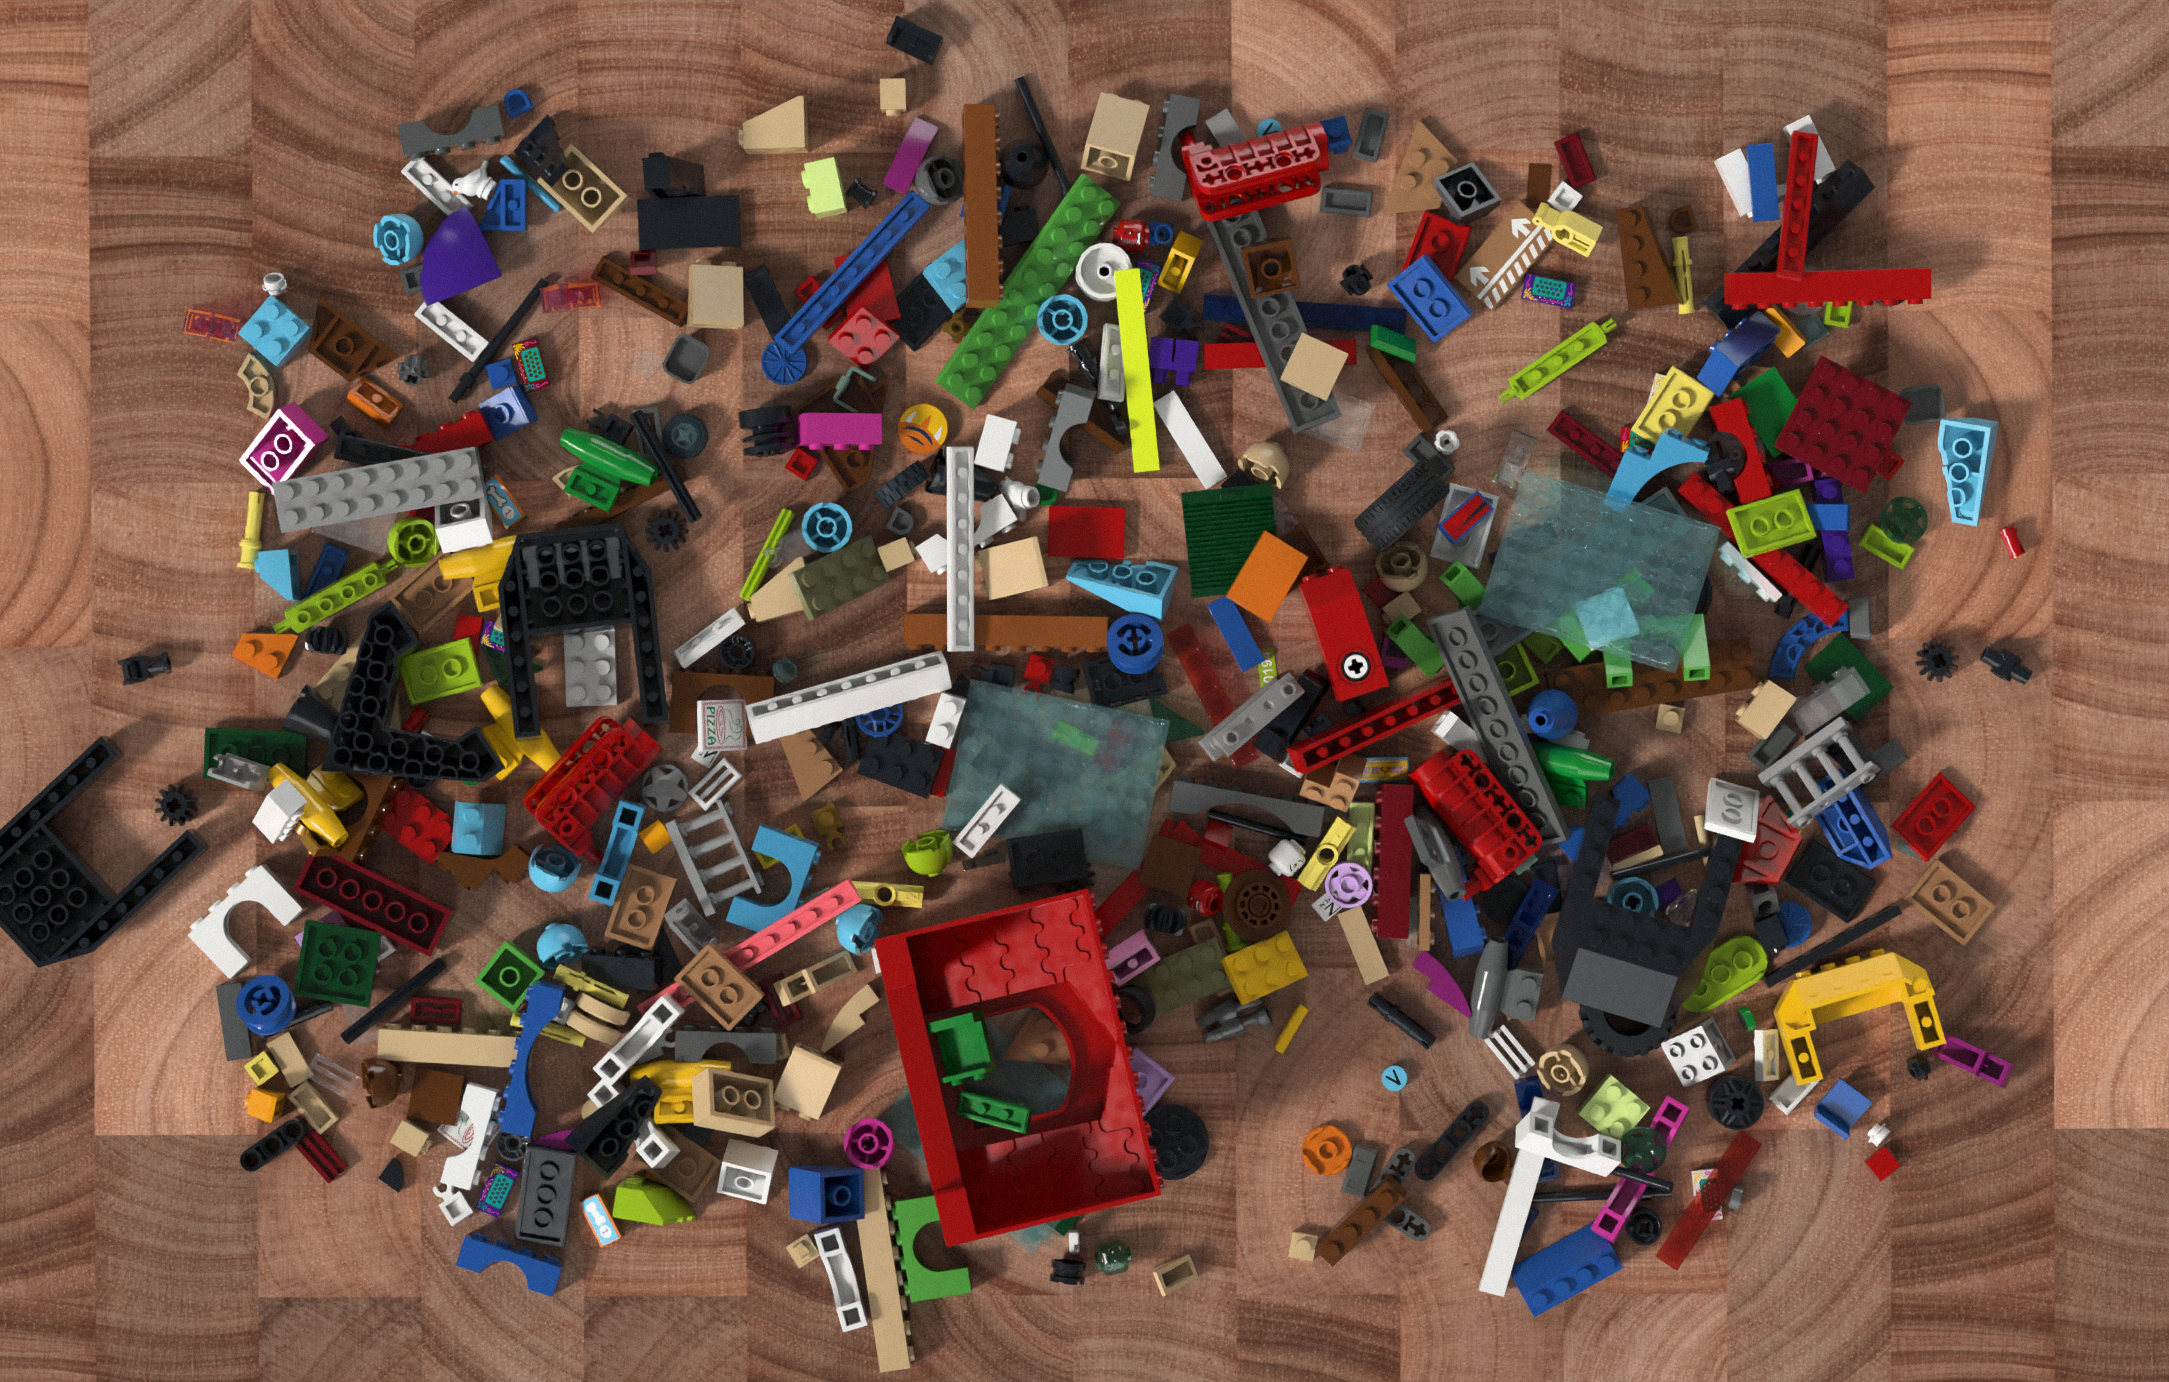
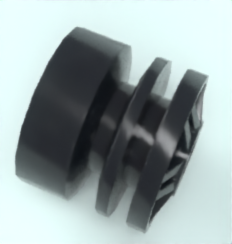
M791 405L763 407L738 412L740 429L752 430L751 436L741 439L742 443H754V447L743 449L744 456L771 457L797 449L796 442H784V438L794 437L795 432L783 431L782 426L793 422Z
M1736 1073L1723 1074L1714 1079L1707 1089L1705 1097L1707 1110L1712 1118L1725 1128L1732 1130L1747 1129L1756 1124L1762 1116L1764 1109L1763 1094L1755 1083L1743 1075ZM1734 1097L1737 1099L1742 1098L1739 1101L1741 1104L1739 1108L1733 1106L1732 1099Z

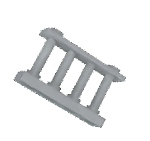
M1290 672L1279 680L1274 677L1202 737L1198 743L1213 761L1219 759L1224 753L1229 757L1305 691Z
M1841 716L1757 775L1765 786L1770 789L1772 787L1778 789L1794 813L1787 821L1796 829L1808 826L1813 821V817L1861 783L1870 782L1876 776L1875 773L1880 771L1879 767L1872 761L1864 763L1847 738L1848 733L1853 729L1848 721ZM1834 743L1840 744L1856 768V771L1845 779L1827 754V748ZM1814 757L1820 760L1836 784L1824 794L1806 768V763ZM1793 772L1798 773L1815 799L1804 808L1801 807L1785 783L1786 777Z
M723 799L716 801L719 809L683 824V822L678 823L677 819L665 824L706 917L718 912L716 907L719 906L720 902L753 887L757 894L764 891L762 886L766 885L761 872H755L731 818L735 815L729 801L725 803ZM724 818L729 832L696 847L693 845L688 846L685 839L688 833ZM734 841L740 855L704 870L702 868L699 870L695 861L699 859L698 856ZM740 865H745L750 877L749 879L717 893H709L706 886L709 879Z

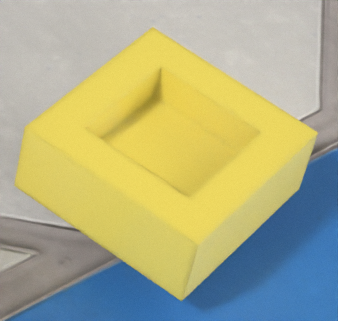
M266 1050L244 1066L258 1086H261L281 1071Z

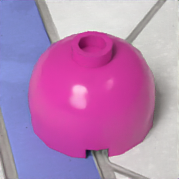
M874 1118L861 1119V1121L848 1129L844 1137L845 1153H847L850 1161L860 1168L874 1170L883 1167L892 1159L895 1153L896 1140L892 1130L887 1124Z

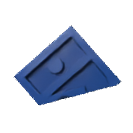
M500 179L495 190V196L490 200L483 221L478 225L480 231H528V180Z

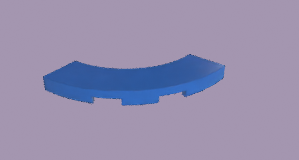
M1849 608L1831 628L1826 626L1813 613L1796 622L1778 643L1771 659L1768 677L1795 679L1799 660L1811 643L1832 632L1849 631Z

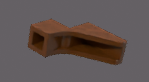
M516 843L505 854L495 859L454 853L452 851L442 852L436 859L440 862L438 866L449 875L454 873L460 878L458 883L468 891L471 889L476 891L479 890L495 869L499 871L496 875L505 883L509 884L510 881L513 884L517 883L528 870L531 854Z

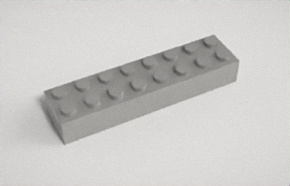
M478 446L272 482L281 533L487 497Z

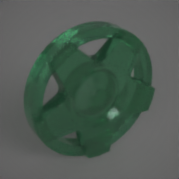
M1904 496L1890 500L1883 507L1879 519L1884 534L1891 541L1898 544H1910L1917 541L1923 536L1928 525L1927 513L1923 506L1915 499ZM1904 502L1910 503L1915 507L1907 508ZM1892 505V513H1886L1887 509ZM1920 517H1922V528L1917 523ZM1906 534L1913 537L1910 539H1904Z
M1646 1126L1632 1128L1620 1140L1621 1162L1627 1169L1649 1174L1657 1170L1666 1158L1667 1147L1665 1140L1653 1128ZM1643 1132L1639 1138L1632 1136L1635 1133ZM1655 1136L1660 1140L1662 1145L1654 1143ZM1625 1144L1629 1151L1623 1156V1146ZM1660 1158V1159L1653 1165V1159ZM1639 1164L1641 1168H1637L1632 1165Z

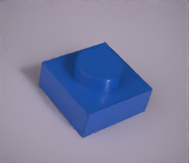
M511 359L486 365L492 390L518 384Z

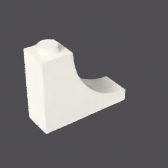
M1445 710L1430 731L1458 752L1464 749L1473 750L1482 762L1488 766L1489 763L1475 731L1454 713Z

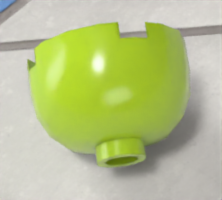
M408 516L398 520L390 529L387 539L391 555L396 561L408 568H419L427 565L432 555L436 556L440 546L435 527L432 523L416 516Z
M944 830L923 832L919 834L922 839L913 842L912 838H910L902 845L901 850L907 865L919 874L930 877L937 876L952 861L953 843L950 834L946 835Z

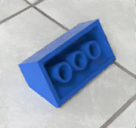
M1594 1221L1513 1265L1510 1275L1534 1317L1623 1269L1609 1241L1591 1230Z

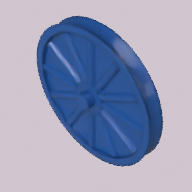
M774 341L764 350L761 366L766 377L772 382L779 385H790L797 382L804 375L807 368V357L802 348L793 357L778 342Z
M1792 901L1779 903L1780 912L1778 914L1789 937V943L1785 944V946H1798L1811 933V916L1807 909L1799 903Z

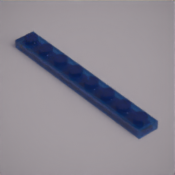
M1204 295L1202 321L1248 324L1237 297ZM1295 301L1306 328L1370 333L1371 325H1379L1405 335L1407 309Z

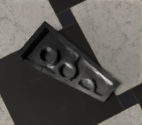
M663 152L649 153V158H642L644 187L654 199L706 196L704 165L666 156Z

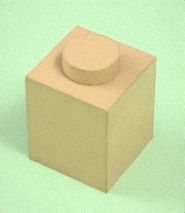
M905 78L880 79L881 112H886V116L898 117L902 116L901 112H907V81Z
M906 537L877 548L886 572L915 562L914 556L918 554L913 540L908 542Z
M1403 592L1381 608L1384 613L1380 616L1390 627L1402 614L1410 620L1422 610L1409 592Z
M405 1118L400 1123L390 1143L417 1157L421 1152L425 1154L433 1142L429 1139L432 1132Z

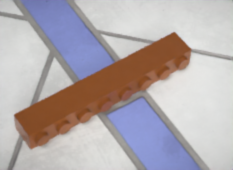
M964 104L962 109L966 308H997L999 300H1003L1004 296L1003 284H999V275L1003 274V260H998V250H1002V235H998V226L1002 224V212L997 211V201H1001V186H997V177H1000L1001 164L996 162V153L1000 152V138L995 136V128H999L1000 119L999 113H995V104Z
M904 613L903 644H909V649L924 650V644L935 645L934 650H947V614ZM974 615V650L975 645H985V651H1001V646H1011V651H1026V646H1036V651L1051 652V647H1062L1061 652H1077V647H1087V652L1102 653V647L1107 648L1108 617Z

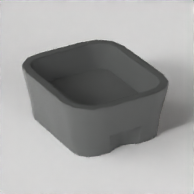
M679 335L664 359V371L683 383H694L709 359V347L689 335Z
M1928 384L1907 387L1900 392L1899 395L1913 402L1903 420L1907 425L1938 422L1944 418L1946 413L1944 394L1939 385Z
M1869 596L1850 599L1851 638L1871 640Z

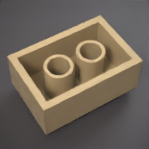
M710 1067L692 1077L694 1126L757 1138L775 1128L773 1080Z

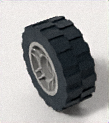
M917 460L875 491L874 495L886 510L927 480L930 475L919 460Z

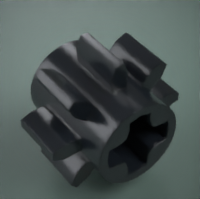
M1363 264L1360 267L1358 265H1350L1343 271L1342 276L1344 280L1340 281V284L1350 296L1353 294L1361 296L1369 291L1371 287L1369 281L1373 279V276Z

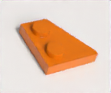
M243 633L232 656L275 679H279L300 635Z

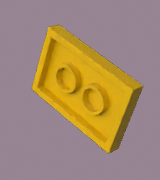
M1287 930L1220 960L1242 1006L1309 976Z

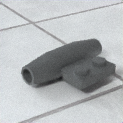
M1423 804L1413 809V815L1404 819V822L1420 860L1424 865L1428 866L1432 877L1447 900H1458L1465 896L1466 888L1460 862L1448 834L1430 805Z
M1488 937L1477 965L1469 1003L1472 1013L1469 1018V1035L1475 1038L1487 1039L1489 1037L1499 1010L1509 1018L1534 1022L1544 973L1543 971L1523 967L1507 970L1508 940L1502 937Z

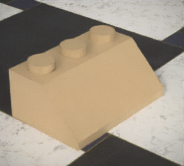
M570 144L564 151L569 169L552 187L541 177L537 182L592 233H595L611 220L631 198L574 145Z

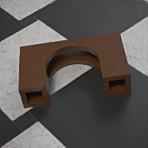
M679 667V672L673 671L670 733L697 734V701H700L704 693L713 686L724 684L736 688L743 695L746 704L750 705L775 697L776 677L770 676L771 671H755V676L745 675V670L730 669V674H720V669L705 668L704 673H695V667H686L685 669ZM747 716L746 737H753Z
M346 773L363 784L368 795V805L365 814L358 822L344 827L349 836L340 846L336 847L337 849L334 854L357 864H362L369 857L371 844L374 838L381 832L382 821L385 815L391 811L392 801L396 792L402 788L404 777Z

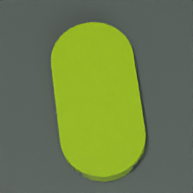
M1738 935L1714 947L1711 950L1699 987L1681 1006L1692 1012L1704 1013L1757 983L1764 976L1768 964L1767 952H1764L1761 943L1752 937Z

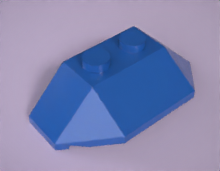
M1841 768L1838 769L1844 779L1849 776ZM1828 775L1819 780L1817 785L1824 794L1836 784ZM1860 785L1815 816L1839 858L1864 866L1867 869H1872L1893 857L1887 830Z

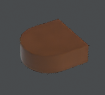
M1690 204L1678 208L1671 213L1669 226L1675 233L1685 234L1698 229Z

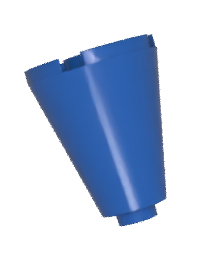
M1550 689L1542 691L1533 697L1528 706L1527 719L1531 729L1539 737L1546 740H1559L1569 735L1576 726L1578 710L1574 700L1565 692Z

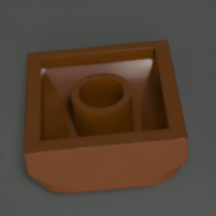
M1278 237L1241 247L1242 261L1251 299L1301 288L1291 237Z

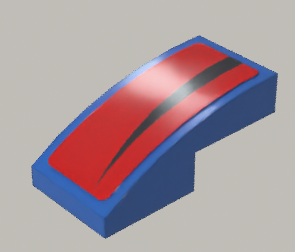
M1477 490L1436 527L1454 545L1489 515L1494 508Z

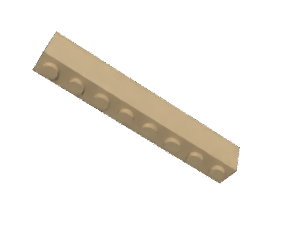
M881 1167L874 1170L864 1169L865 1219L857 1220L880 1373L911 1368V1361H915L913 1345L909 1346L907 1336H911L910 1321H905L904 1311L908 1310L906 1296H901L900 1286L904 1285L902 1270L897 1271L896 1261L900 1260L898 1245L893 1246L892 1236L896 1235L894 1220H889L888 1211L892 1210L890 1195L885 1194L884 1186L888 1185L887 1171L882 1170Z

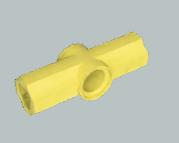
M1338 815L1322 841L1317 844L1315 852L1297 880L1305 887L1316 892L1331 867L1337 862L1338 856L1357 827L1344 817ZM1324 848H1330L1334 854L1331 858L1324 859L1320 856V851Z
M852 881L863 898L858 902L860 904L923 907L924 886ZM887 887L891 890L892 898L889 901H883L879 898L878 892L880 888Z

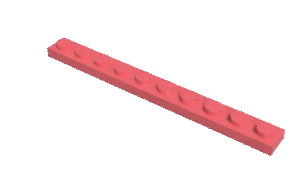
M848 877L722 954L743 972L857 904L863 898ZM675 981L640 1002L636 1007L641 1015L644 1016L659 998L667 993L682 1007L692 1003L695 999Z

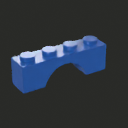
M1627 773L1610 788L1612 798L1621 800L1613 829L1616 827L1619 830L1631 820L1628 817L1635 810L1638 813L1641 812L1650 803L1648 801L1651 797L1650 793L1632 773ZM1570 823L1567 827L1571 837L1566 841L1556 844L1574 863L1584 827Z
M479 1232L468 1233L465 1236L456 1266L481 1273L487 1265L493 1262L508 1261L517 1265L524 1272L529 1290L551 1297L556 1293L564 1268V1264L559 1263L560 1259L550 1255H545V1258L536 1256L534 1250L521 1247V1250L512 1248V1244L504 1240L497 1239L496 1242L487 1240V1235Z

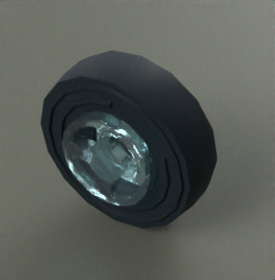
M689 413L677 414L671 417L664 426L662 432L663 443L673 456L682 459L693 458L699 455L706 447L708 431L704 422L697 416Z

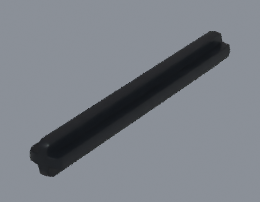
M642 410L633 412L630 415L633 424L685 515L691 523L698 521L702 514Z
M436 958L342 1032L341 1038L346 1044H351L445 970L446 964L441 958Z

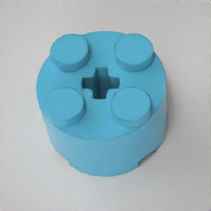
M1632 876L1613 881L1607 887L1604 902L1654 917L1658 909V896L1651 884L1644 879ZM1630 895L1632 898L1637 899V902L1633 903V908L1625 905V901L1629 900L1628 896Z

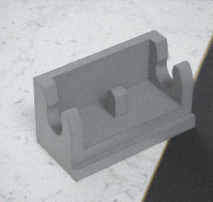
M231 753L214 756V759L219 761V765L217 768H209L208 776L246 789L264 791L270 766Z
M686 898L664 915L670 928L695 955L709 942L714 946L718 942L715 938L717 935L716 931Z

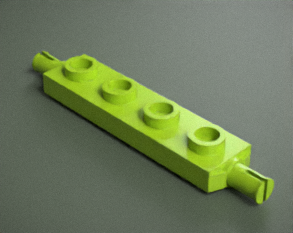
M1612 318L1600 326L1591 322L1509 378L1510 388L1499 394L1498 398L1501 399L1509 394L1501 400L1503 404L1514 396L1524 400L1606 344L1605 334L1617 327L1616 323L1606 328V326L1614 322Z
M392 559L380 566L373 560L285 609L286 619L273 625L277 635L289 628H292L296 633L306 630L386 585L385 574L398 568L396 562Z

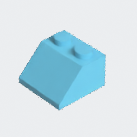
M283 549L258 552V557L255 558L254 562L256 573H260V578L286 600L301 601L298 551Z
M455 800L451 851L454 853L476 855H502L507 805Z

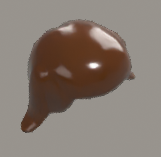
M1500 1141L1487 1142L1474 1155L1473 1165L1476 1173L1485 1182L1495 1183L1503 1181L1506 1185H1509L1512 1169L1509 1148Z

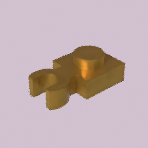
M834 802L810 812L820 836L825 833L828 834L827 845L830 850L835 849L832 841L836 837L841 839L843 845L847 844L845 835L837 829L844 826Z
M301 820L296 823L294 830L302 836L301 842L313 857L332 856L337 849L336 847L333 848L318 837Z

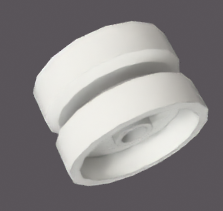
M1099 243L1089 247L1081 255L1076 266L1075 279L1079 289L1086 297L1097 302H1109L1116 299L1114 270L1132 268L1129 256L1120 247L1111 243ZM1100 268L1103 270L1108 269V275L1102 276L1099 273Z

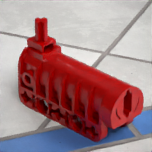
M1319 121L1212 149L1211 144L1205 146L1204 142L1197 143L1193 132L1189 133L1188 130L1183 131V135L1179 136L1182 144V162L1185 167L1189 187L1202 218L1209 222L1227 219L1315 195L1321 189L1319 172L1329 170L1328 140ZM1283 186L1292 188V190L1281 192L1278 189ZM1234 199L1243 201V203L1237 205L1230 204ZM1213 207L1215 211L1211 212V210H1208V208Z
M600 716L526 793L523 804L537 821L578 858L582 855L595 866L597 863L600 864L602 862L601 859L604 857V854L592 844L594 840L590 836L593 833L589 828L664 749L630 717L620 726L610 716ZM602 724H609L610 731H603ZM594 733L599 735V740L595 736H593ZM587 741H594L595 745L587 753L583 752V745ZM577 751L582 756L581 759L575 754ZM569 760L571 762L574 761L575 766L572 769H567L566 763ZM559 770L564 772V777H562L561 774L558 773ZM552 778H558L560 782L552 790H549L547 787L548 782ZM542 788L547 793L546 796L542 795L540 791ZM539 798L540 803L538 806H532L531 799Z
M1441 749L1431 754L1407 775L1475 861L1471 864L1474 868L1469 873L1471 878L1465 882L1466 894L1462 897L1465 902L1478 891L1490 889L1541 847V834L1473 750L1464 749L1448 757L1444 750ZM1470 756L1471 760L1469 761L1465 757ZM1480 774H1483V775H1485V776L1487 777V779H1488V784L1486 783V781L1482 778V776H1481ZM1511 814H1515L1519 817L1520 825L1518 827L1516 826ZM1525 826L1528 828V830L1524 831L1528 837H1535L1533 841L1534 847L1532 845L1526 846V837L1523 833H1519Z

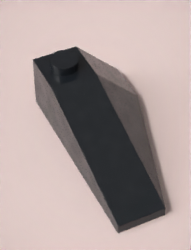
M644 1075L581 1121L564 1140L608 1180L626 1161L629 1155L627 1153L633 1140L638 1139L640 1135L638 1131L643 1121L649 1118L663 1091L649 1077Z

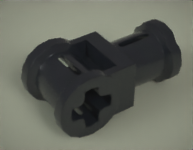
M166 651L162 652L159 656L150 658L148 656H136L118 661V665H121L123 671V686L144 682L147 679L153 678L155 674L172 673L170 657Z

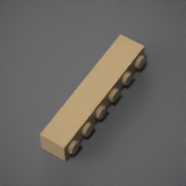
M386 1023V1027L379 1029L377 1059L510 1067L512 1059L516 1060L518 1050H515L514 1046L517 1035H522V1030H514L512 1034H502L503 1030L487 1029V1033H479L477 1028L463 1027L462 1031H452L450 1026H437L436 1030H428L427 1025L413 1024L411 1028H401L400 1023ZM534 1045L530 1054L529 1068L533 1066Z

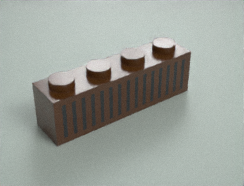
M1389 1173L1317 1241L1315 1250L1333 1267L1405 1199L1407 1191Z

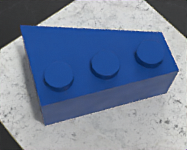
M1759 310L1751 317L1745 316L1737 329L1731 328L1724 336L1722 342L1717 340L1709 349L1711 355L1697 376V379L1720 398L1725 393L1730 381L1733 379L1736 382L1741 377L1740 372L1748 365L1752 366L1773 345L1781 329Z

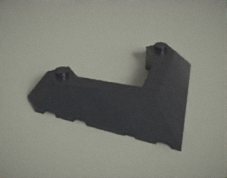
M392 600L369 615L367 628L361 640L356 656L357 660L346 688L338 714V721L334 727L328 753L321 771L486 782L505 769V766L496 749L480 727H473L456 740L390 728L403 659L424 645L416 631Z

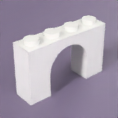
M1810 115L1783 128L1789 143H1791V134L1794 130L1818 134ZM1818 136L1814 181L1816 180L1817 184L1825 182L1831 176L1830 173L1836 169L1820 136ZM1739 148L1717 159L1714 163L1740 217L1747 214L1750 218L1752 217L1748 163ZM1786 183L1777 185L1778 204L1784 201Z
M255 864L245 873L247 878L241 884L236 882L227 891L229 896L223 902L220 899L217 900L208 909L211 913L205 919L200 917L190 926L192 931L188 936L229 979L235 978L252 961L248 954L233 940L229 932L228 921L230 914L239 903L246 900L261 903L284 926L290 925L307 908L266 864H262L259 867Z

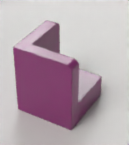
M1383 635L1380 650L1382 665L1405 669L1406 655L1387 635Z

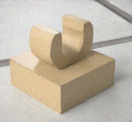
M808 1232L786 1246L787 1251L798 1268L803 1267L820 1256L819 1250Z

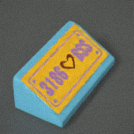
M1362 757L1367 759L1360 783L1408 782L1409 757Z

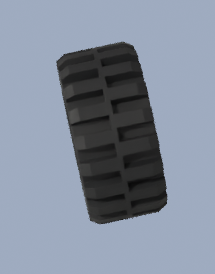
M1580 1004L1578 1012L1585 1032L1595 1044L1613 1055L1634 1057L1636 1055H1647L1649 1051L1657 1050L1661 1047V1043L1665 1039L1668 1040L1671 1036L1670 1031L1672 1027H1675L1677 1023L1676 1012H1678V1009L1661 1028L1645 1024L1638 1030L1629 1032L1614 1028L1608 1022L1604 1011Z

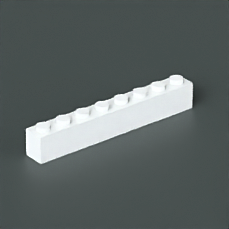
M939 650L746 705L745 707L756 744L832 722L842 721L860 714H866L881 708L891 707L909 700H915L930 694L940 693L951 689L952 685L948 665L942 651Z

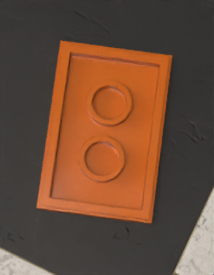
M1263 531L1225 597L1267 623H1270L1308 557L1267 531Z

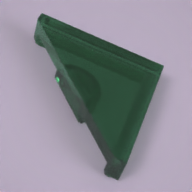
M487 646L481 647L499 687L502 689L509 687L505 653ZM533 663L534 674L544 670L543 666Z
M1149 699L1159 745L1205 735L1204 730L1155 699Z

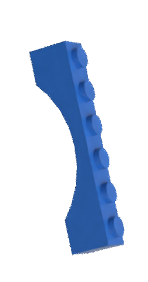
M536 980L533 986H528L525 1000L529 1001L527 1011L523 1010L520 1018V1025L523 1026L522 1035H517L514 1049L518 1050L517 1058L511 1061L509 1074H512L511 1084H506L503 1098L507 1099L506 1107L501 1108L498 1117V1123H502L500 1129L502 1132L530 1138L534 1133L539 1108L529 1083L528 1068L530 1054L540 1031L560 1013L566 986Z

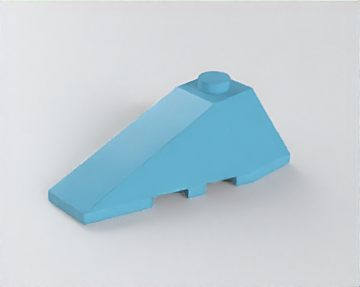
M1979 418L1941 419L1938 449L1942 456V470L1948 488L1947 497L1952 522L1978 526L1996 446L1999 422Z
M1074 559L1066 574V579L1132 614L1146 615L1155 621L1162 622L1171 603L1179 567L1155 561H1146V565H1131V561H1122V564H1108L1106 560Z

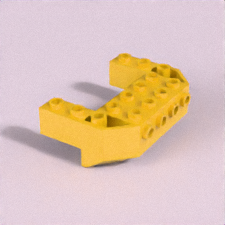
M1884 948L1870 951V956L1860 959V956L1856 955L1844 959L1845 964L1836 966L1835 962L1821 965V971L1811 973V970L1808 969L1795 973L1796 978L1790 979L1773 1010L1794 1084L1800 1086L1823 1079L1809 1032L1815 1030L1816 1025L1895 1002H1902L1904 1004L1917 1049L1925 1050L1946 1044L1933 999L1935 992L1926 970L1894 952H1885Z

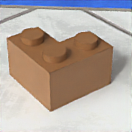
M1350 753L1340 758L1337 766L1327 764L1305 774L1299 795L1347 812L1361 781L1367 759Z

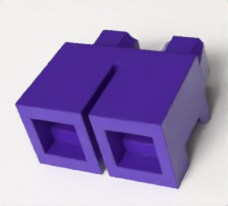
M1151 337L1149 368L1152 369V383L1166 384L1167 371H1176V385L1189 386L1192 373H1195L1199 341L1176 339L1174 362H1172L1174 339Z

